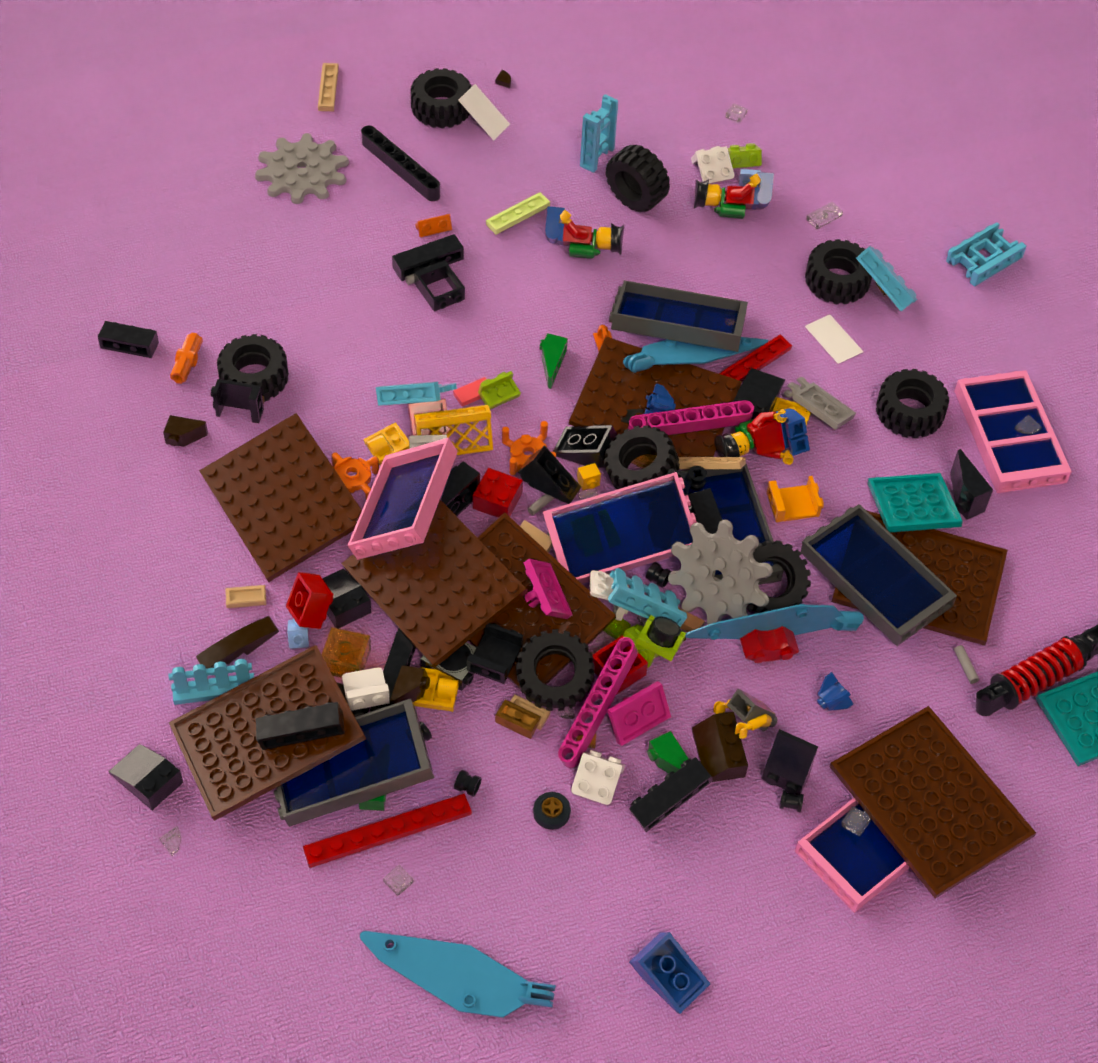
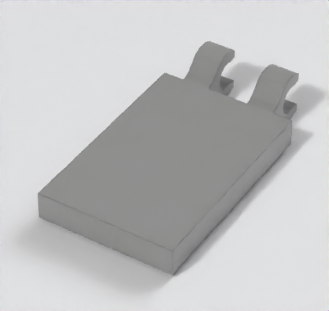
M803 377L796 380L801 386L793 382L787 385L792 392L786 390L784 392L786 397H793L794 401L835 430L852 420L856 412L814 382L810 384Z

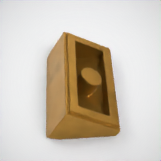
M506 699L495 714L496 723L529 739L534 735L541 716Z

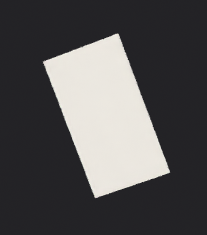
M476 84L458 100L493 141L510 125Z
M827 315L805 326L838 364L863 353V350L831 315Z

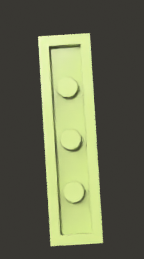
M539 192L487 219L486 225L497 235L545 210L550 206V201Z

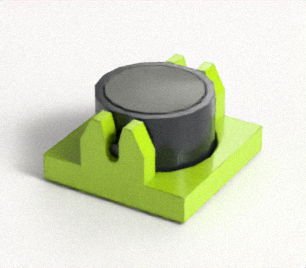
M650 615L636 640V644L672 661L682 645L686 633L681 632L680 626L672 619L666 617L655 618Z

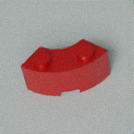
M784 626L768 631L755 629L740 638L745 658L755 663L780 659L788 660L799 652L794 632Z

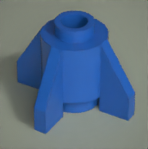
M656 383L653 390L656 394L646 395L648 400L647 408H650V410L646 409L644 414L675 410L676 404L674 399L663 385Z
M832 672L824 678L817 694L819 697L817 702L823 710L826 708L829 711L848 709L854 704L849 697L851 694L837 682L838 680Z

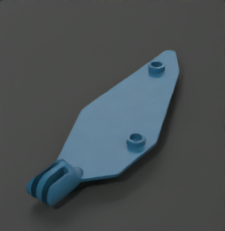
M741 337L739 350L736 352L666 339L643 346L640 353L625 357L623 364L630 371L636 373L649 369L653 365L708 363L759 348L769 341L766 339Z
M799 604L712 623L687 632L686 638L711 640L740 639L755 629L768 631L781 626L793 631L794 636L828 628L838 631H856L862 624L864 615L858 611H839L835 606Z
M363 931L360 934L361 941L379 961L459 1012L504 1018L525 1004L553 1007V1002L550 1000L554 999L555 994L553 991H555L556 985L528 981L471 945ZM389 943L394 944L392 948H387Z

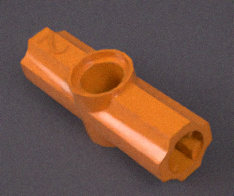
M191 332V334H188L182 348H179L176 352L175 364L170 374V378L176 383L182 384L186 382L191 368H194L197 364L198 352L203 342L202 337L197 333Z

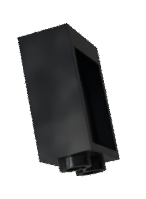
M445 260L414 272L415 285L434 312L465 300V287ZM445 278L453 290L434 297L427 285Z

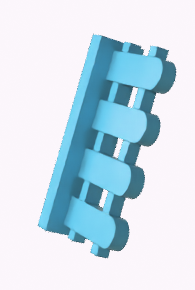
M869 246L856 259L898 309L903 311L907 306L918 300L916 293L912 289L907 288L905 280L900 275L897 276L894 272V267L889 262L886 263L882 258L883 254L878 249Z
M438 382L379 386L375 388L378 406L439 401L441 400L440 393L457 389L456 383L442 385L438 384Z
M620 568L611 571L610 577L613 578L614 582L611 585L613 591L608 597L609 603L649 619L650 615L655 618L666 617L672 619L680 627L687 619V613L678 609L680 600L676 598L675 593L672 591L660 592L656 584L644 585L642 579L635 575L632 578H628L626 573Z
M238 659L235 661V665L227 666L225 662H216L214 668L208 669L203 664L195 665L192 671H185L183 667L173 668L172 673H169L168 676L169 681L174 680V683L171 684L174 705L212 700L254 678V673L249 674V670H252V663H247L245 659ZM236 672L234 676L228 675V673ZM215 675L216 678L208 679V676ZM187 678H195V681H187Z

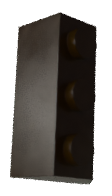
M734 711L713 714L691 729L699 761L712 776V782L746 777L748 762L742 740L739 738L740 733L735 734L737 722Z

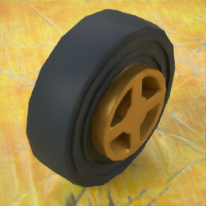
M544 793L534 803V819L545 829H559L570 818V803L560 793Z

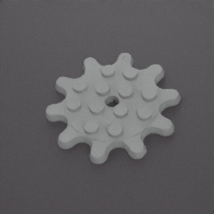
M305 133L299 142L291 143L285 138H278L276 142L277 151L260 152L258 160L261 163H265L267 167L259 169L255 173L257 181H270L272 183L267 190L269 196L276 197L286 192L291 195L292 203L300 204L307 194H314L319 199H327L329 192L326 188L330 184L344 185L347 181L344 174L337 172V170L348 166L349 160L344 155L335 156L332 154L336 150L334 141L328 140L323 144H316L313 142V137Z
M729 520L720 521L718 530L714 534L708 533L701 523L696 522L690 528L693 543L691 545H684L681 542H676L671 548L672 554L680 560L681 568L669 573L668 581L672 585H681L686 590L687 596L682 602V609L686 612H692L697 607L702 608L707 614L708 625L722 621V617L725 614L730 615L733 619L748 616L746 608L750 603L760 607H764L769 603L768 595L760 590L758 583L760 579L772 575V566L768 563H758L754 559L753 552L759 545L757 537L749 535L744 540L735 539L732 534L733 525ZM716 570L722 573V579L714 577Z

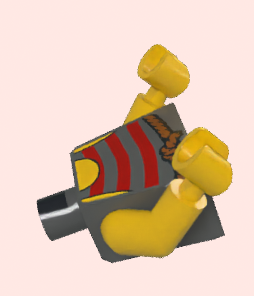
M737 689L733 697L727 700L726 703L717 701L714 704V713H725V709L729 708L745 722L737 723L735 734L740 733L739 738L741 739L747 737L748 730L760 729L766 731L768 727H774L778 721L776 714L766 704L740 689Z

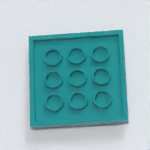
M941 473L868 478L869 489L884 525L889 532L962 527L963 520Z
M1098 671L1037 695L1036 701L1076 765L1081 766L1098 759Z

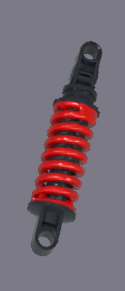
M1098 625L1073 637L1063 636L1058 642L1035 653L1034 656H1029L1026 660L1019 662L1010 669L993 675L990 681L991 685L976 693V712L981 716H990L1003 707L1009 710L1015 709L1022 703V700L1026 701L1030 696H1035L1039 691H1044L1047 687L1053 686L1055 682H1060L1063 677H1069L1071 674L1083 670L1087 665V661L1098 654Z

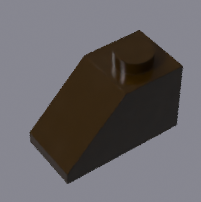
M170 415L163 434L166 444L184 447L207 436L208 430L206 421Z
M401 666L390 699L392 705L408 699L415 702L424 696L425 690L430 685V678L427 676L425 668Z

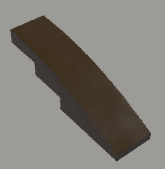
M270 616L264 617L211 645L198 654L196 658L200 664L205 665L206 669L214 668L216 662H225L228 665L241 654H250L277 634L279 630Z

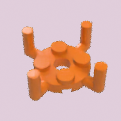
M541 422L540 435L537 438L525 434L516 441L509 439L508 427L502 428V443L510 447L509 473L511 475H516L531 456L525 455L524 452L530 451L534 454L544 445L547 447L543 441L547 438L548 422Z
M334 452L332 454V466L349 492L354 493L362 489L367 500L371 488L368 486L371 482L370 467L372 466L373 474H378V457L373 456L365 461L362 458H342L337 452ZM349 472L357 473L354 476L347 475Z

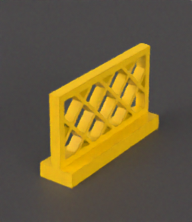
M488 405L414 415L417 435H421V429L427 428L433 431L430 435H443L439 432L442 426L451 428L446 434L447 438L454 431L461 435L456 443L451 441L455 448H457V455L493 450L491 411ZM486 420L487 425L482 431L475 426L479 421ZM462 423L469 425V428L464 433L457 429ZM472 429L480 433L474 441L467 437ZM482 436L488 439V445L480 446L477 442ZM465 438L471 444L468 448L462 449L458 445Z

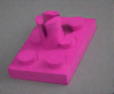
M528 559L523 562L526 568V575L531 579L534 586L532 591L525 594L526 602L532 601L528 605L534 608L541 603V610L548 616L563 619L573 616L551 564L534 559Z
M658 681L631 697H625L622 699V702L607 710L616 741L621 746L671 717L663 686Z

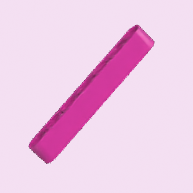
M743 400L635 415L630 418L628 429H634L635 426H640V428L650 426L651 429L656 427L667 435L736 426L751 420L754 406L750 401Z
M628 637L619 639L558 751L560 760L568 768H574L580 763L582 754L586 752L637 657L638 650L633 640ZM625 647H631L630 651L623 652ZM622 664L620 669H613L615 665ZM611 681L612 685L605 688L604 684ZM603 699L600 705H594L596 700ZM593 717L590 723H584L586 718ZM578 735H583L582 740L575 741ZM568 753H574L571 759H565Z

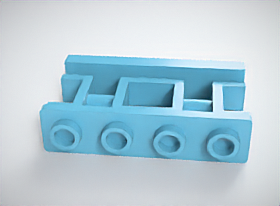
M606 94L602 97L601 108L597 112L592 111L591 115L586 113L583 116L580 167L593 173L597 170L598 158L602 153L608 154V150L613 151L615 149L618 100Z
M998 222L987 226L981 232L975 233L973 237L968 240L965 239L956 247L950 248L947 253L946 262L948 264L951 263L954 266L960 262L968 269L966 277L971 278L970 283L974 287L1023 258L1026 245L1023 242L1019 243L1017 240L1012 243L1006 241L1002 237L1004 230L1002 228L999 229L1000 224ZM985 248L992 255L985 258L978 251Z

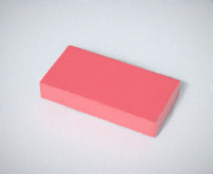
M485 377L453 390V395L462 407L481 399L478 391L480 384L486 380Z

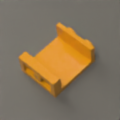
M813 476L808 477L807 485L779 489L776 480L768 482L766 493L775 522L820 517L821 509L824 508V502L822 497H819V487L817 482H814Z

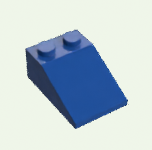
M670 932L659 933L629 961L640 977L678 1014H681L710 985L707 978Z

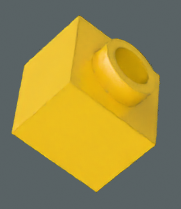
M595 463L578 468L577 480L582 491L600 486L601 473Z

